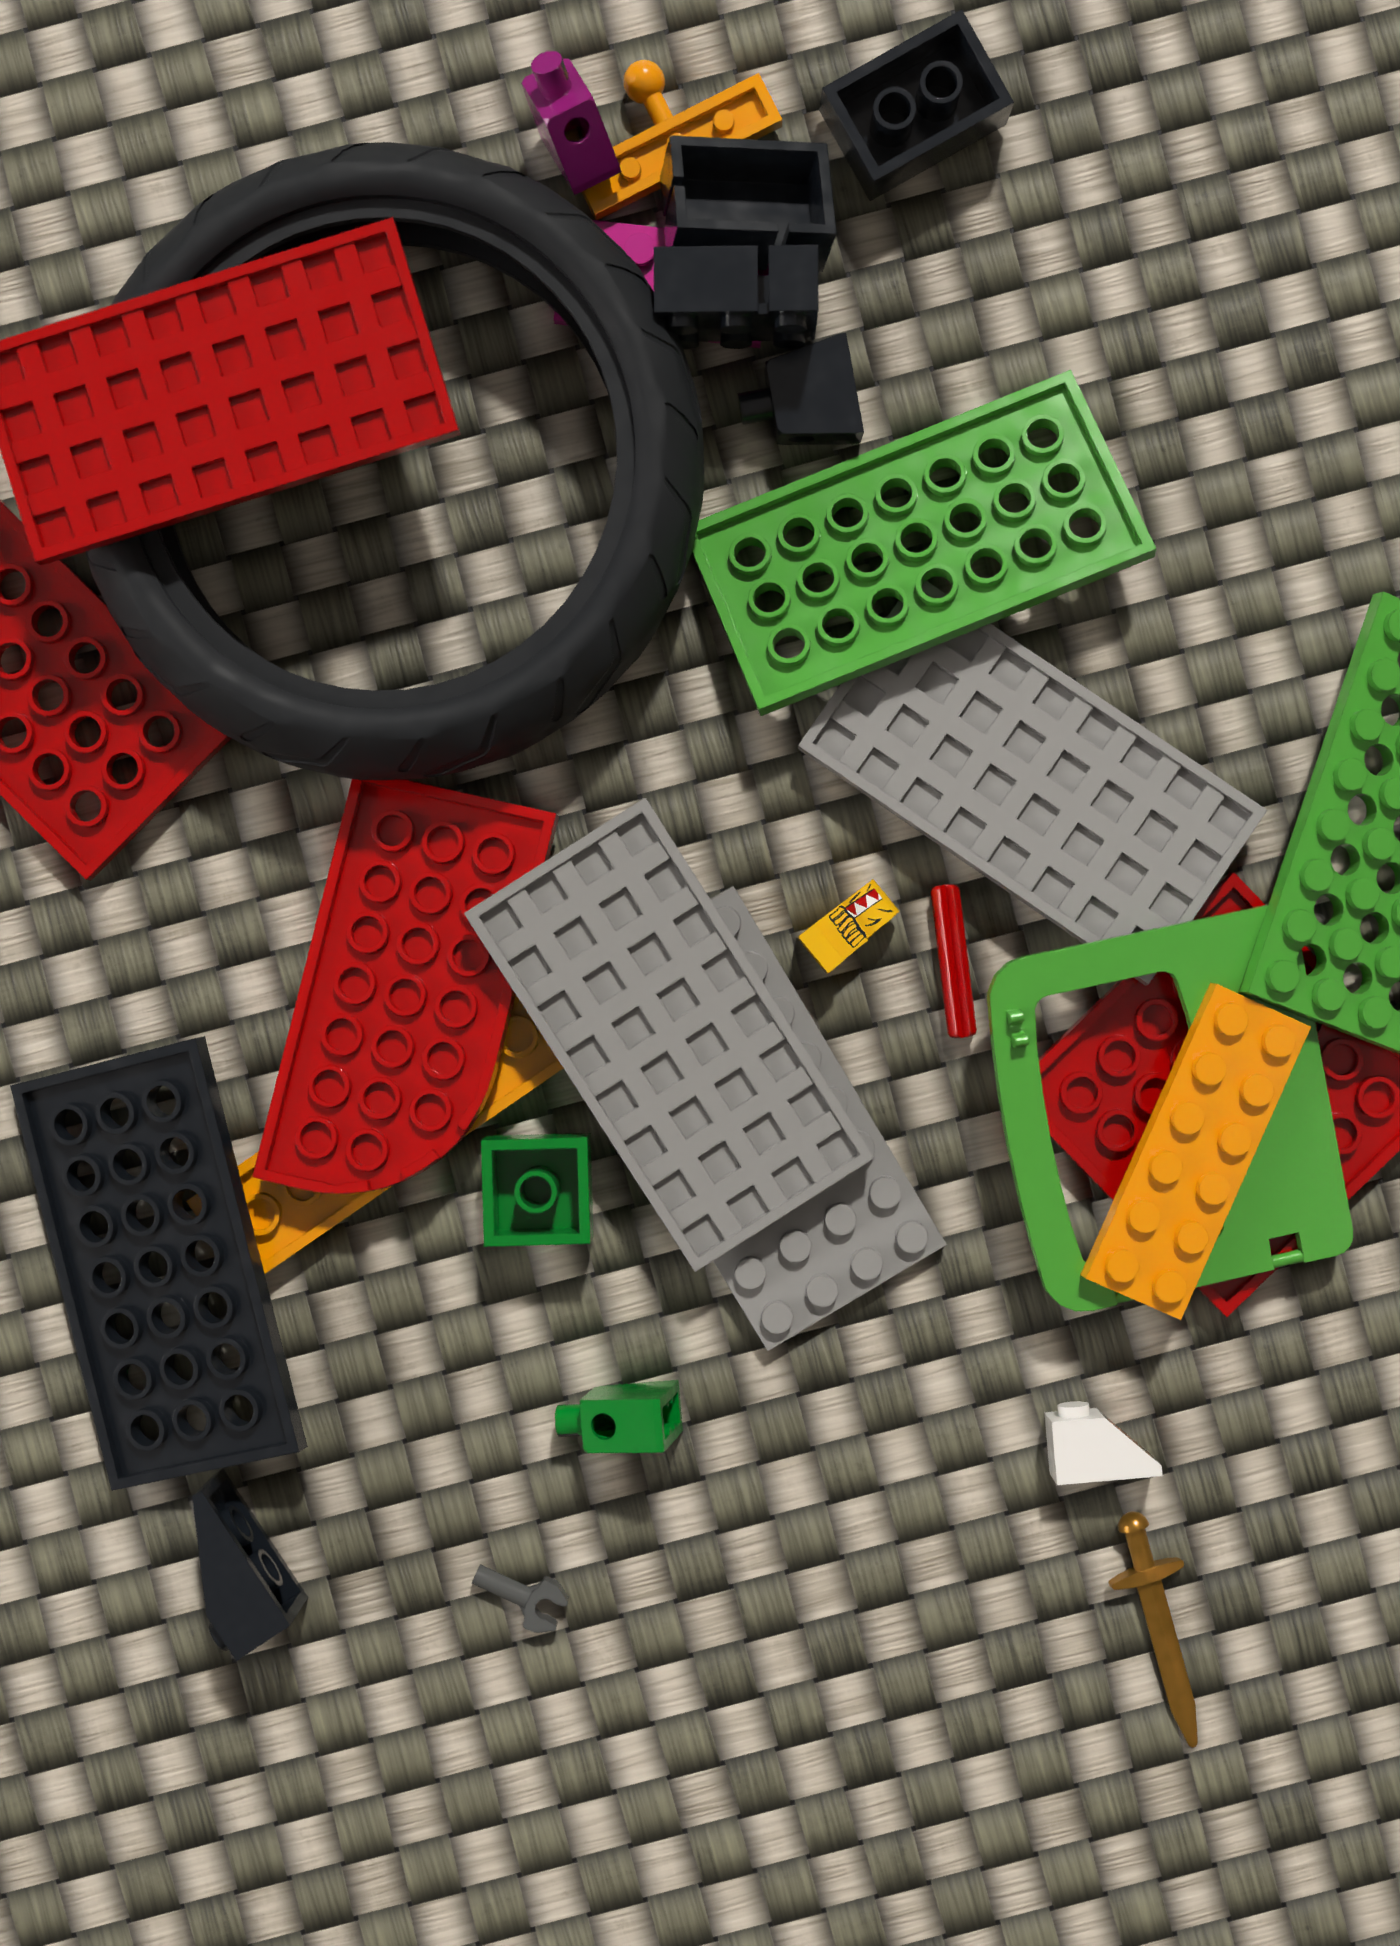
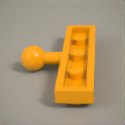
M639 60L632 63L626 70L623 79L625 92L634 102L644 104L654 126L613 146L622 172L582 191V194L595 220H599L661 188L660 175L670 136L757 140L781 128L782 117L760 74L757 73L673 116L662 95L665 87V77L661 68L649 60Z

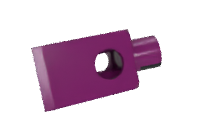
M546 51L536 56L531 63L533 73L524 77L521 85L540 137L573 194L576 195L622 171L592 94L570 59L562 58L561 54L556 51ZM579 126L583 139L579 141L568 140L565 133Z

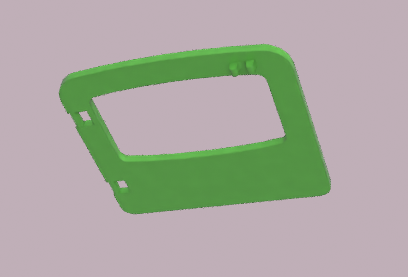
M1268 904L1021 956L1005 963L994 974L987 992L991 1049L1005 1141L1018 1201L1041 1283L1045 1291L1059 1305L1073 1311H1094L1116 1306L1119 1303L1132 1301L1133 1299L1080 1275L1086 1262L1082 1258L1070 1222L1051 1142L1037 1049L1035 1008L1042 998L1049 995L1152 973L1166 972L1172 976L1185 1013L1188 1029L1192 1025L1210 983L1221 985L1311 1026L1196 1287L1272 1271L1274 1268L1300 1262L1307 1263L1338 1256L1351 1246L1353 1226L1316 1024L1312 1020L1239 992ZM1301 949L1298 953L1297 964L1301 972L1307 975ZM1295 1233L1298 1250L1276 1255L1271 1254L1269 1239Z

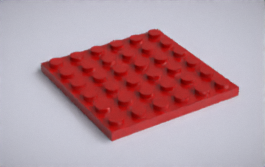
M1230 873L1213 889L1193 920L1265 904L1235 873ZM1304 946L1302 952L1306 974L1308 975L1314 970L1317 959ZM1157 972L1146 986L1135 978L1118 981L1039 1058L1050 1137L1112 1201L1189 1031L1174 980L1166 972ZM1315 1022L1347 1199L1349 1200L1400 1151V1055ZM1295 1233L1269 1239L1272 1255L1298 1249ZM1278 1268L1196 1288L1224 1316L1228 1317Z

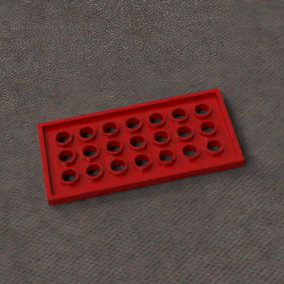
M0 499V795L86 880L92 881L231 738L195 715L151 674L135 655L129 642L110 614L106 603L62 559L45 565H39L34 561L22 520ZM20 572L26 582L23 594L13 600L5 599L1 593L3 578L9 573ZM47 609H58L63 618L60 631L50 637L43 636L38 630L39 616ZM19 645L25 651L26 663L19 672L8 674L4 671L1 664L2 654L7 648ZM85 645H94L100 653L99 665L90 673H80L74 663L76 652ZM57 682L63 690L62 703L54 710L45 711L39 704L38 693L46 683ZM121 682H132L137 690L136 702L129 709L118 710L111 700L112 691ZM93 718L100 726V738L93 746L81 747L76 741L75 729L82 720ZM159 718H168L174 726V737L166 746L155 747L148 737L149 727ZM20 719L26 726V738L20 746L9 748L3 742L2 729L8 721ZM56 755L63 763L64 773L58 782L47 785L39 776V765L44 758ZM122 755H131L138 765L136 777L127 784H119L112 775L113 763ZM94 792L101 801V810L95 819L85 822L76 813V801L82 794Z

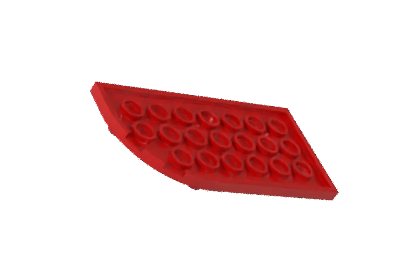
M352 779L253 1178L320 1193L353 1194L371 1192L399 1184L426 1171L444 1158L468 1133L482 1112L491 1093L516 994L464 913L549 859L559 816L556 813L404 779Z

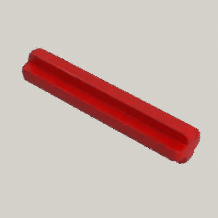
M956 884L938 885L931 889V900L947 1032L951 1038L971 1037L976 1034L977 1028L960 888Z

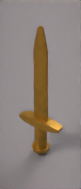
M1127 1512L1119 1520L1118 1531L1125 1533L1134 1567L1118 1574L1109 1580L1108 1583L1114 1590L1137 1587L1171 1713L1187 1744L1194 1748L1198 1743L1196 1704L1161 1580L1184 1567V1561L1178 1557L1153 1560L1145 1528L1149 1526L1147 1518L1139 1512Z

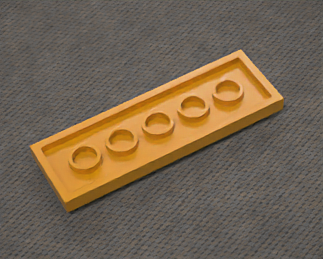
M1209 984L1080 1274L1082 1277L1179 1320L1182 1319L1311 1026L1221 985Z

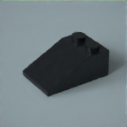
M222 1468L192 1496L206 1616L211 1622L209 1624V1631L217 1646L223 1651L229 1650L234 1659L238 1661L288 1628L303 1607L308 1596Z

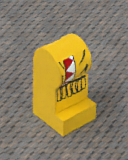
M872 879L796 938L824 972L829 973L867 942L873 933L891 920L900 910L877 882Z

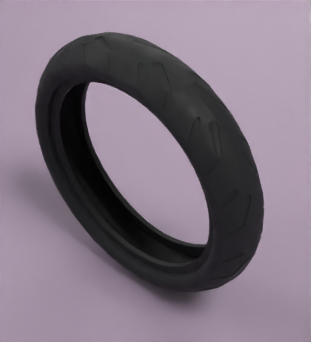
M394 142L347 144L285 159L232 182L198 204L146 253L140 264L117 293L111 305L392 217L396 223L403 246L433 248L460 254L487 264L514 278L545 301L561 316L579 338L595 363L607 389L616 427L617 464L614 493L608 520L595 554L584 575L566 601L540 629L518 647L494 662L466 675L438 684L411 689L379 691L351 689L312 681L285 671L255 653L236 636L214 611L196 583L184 557L175 524L86 551L93 578L106 606L135 655L151 674L190 711L224 735L269 758L295 767L357 780L423 779L466 771L522 752L573 721L587 710L640 657L657 631L684 576L693 548L704 493L703 427L695 384L678 335L667 329L665 319L654 315V291L632 258L580 209L547 186L508 166L475 158L446 148Z

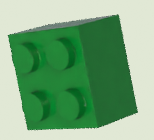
M591 1133L486 1136L481 1140L484 1247L591 1244L594 1237Z

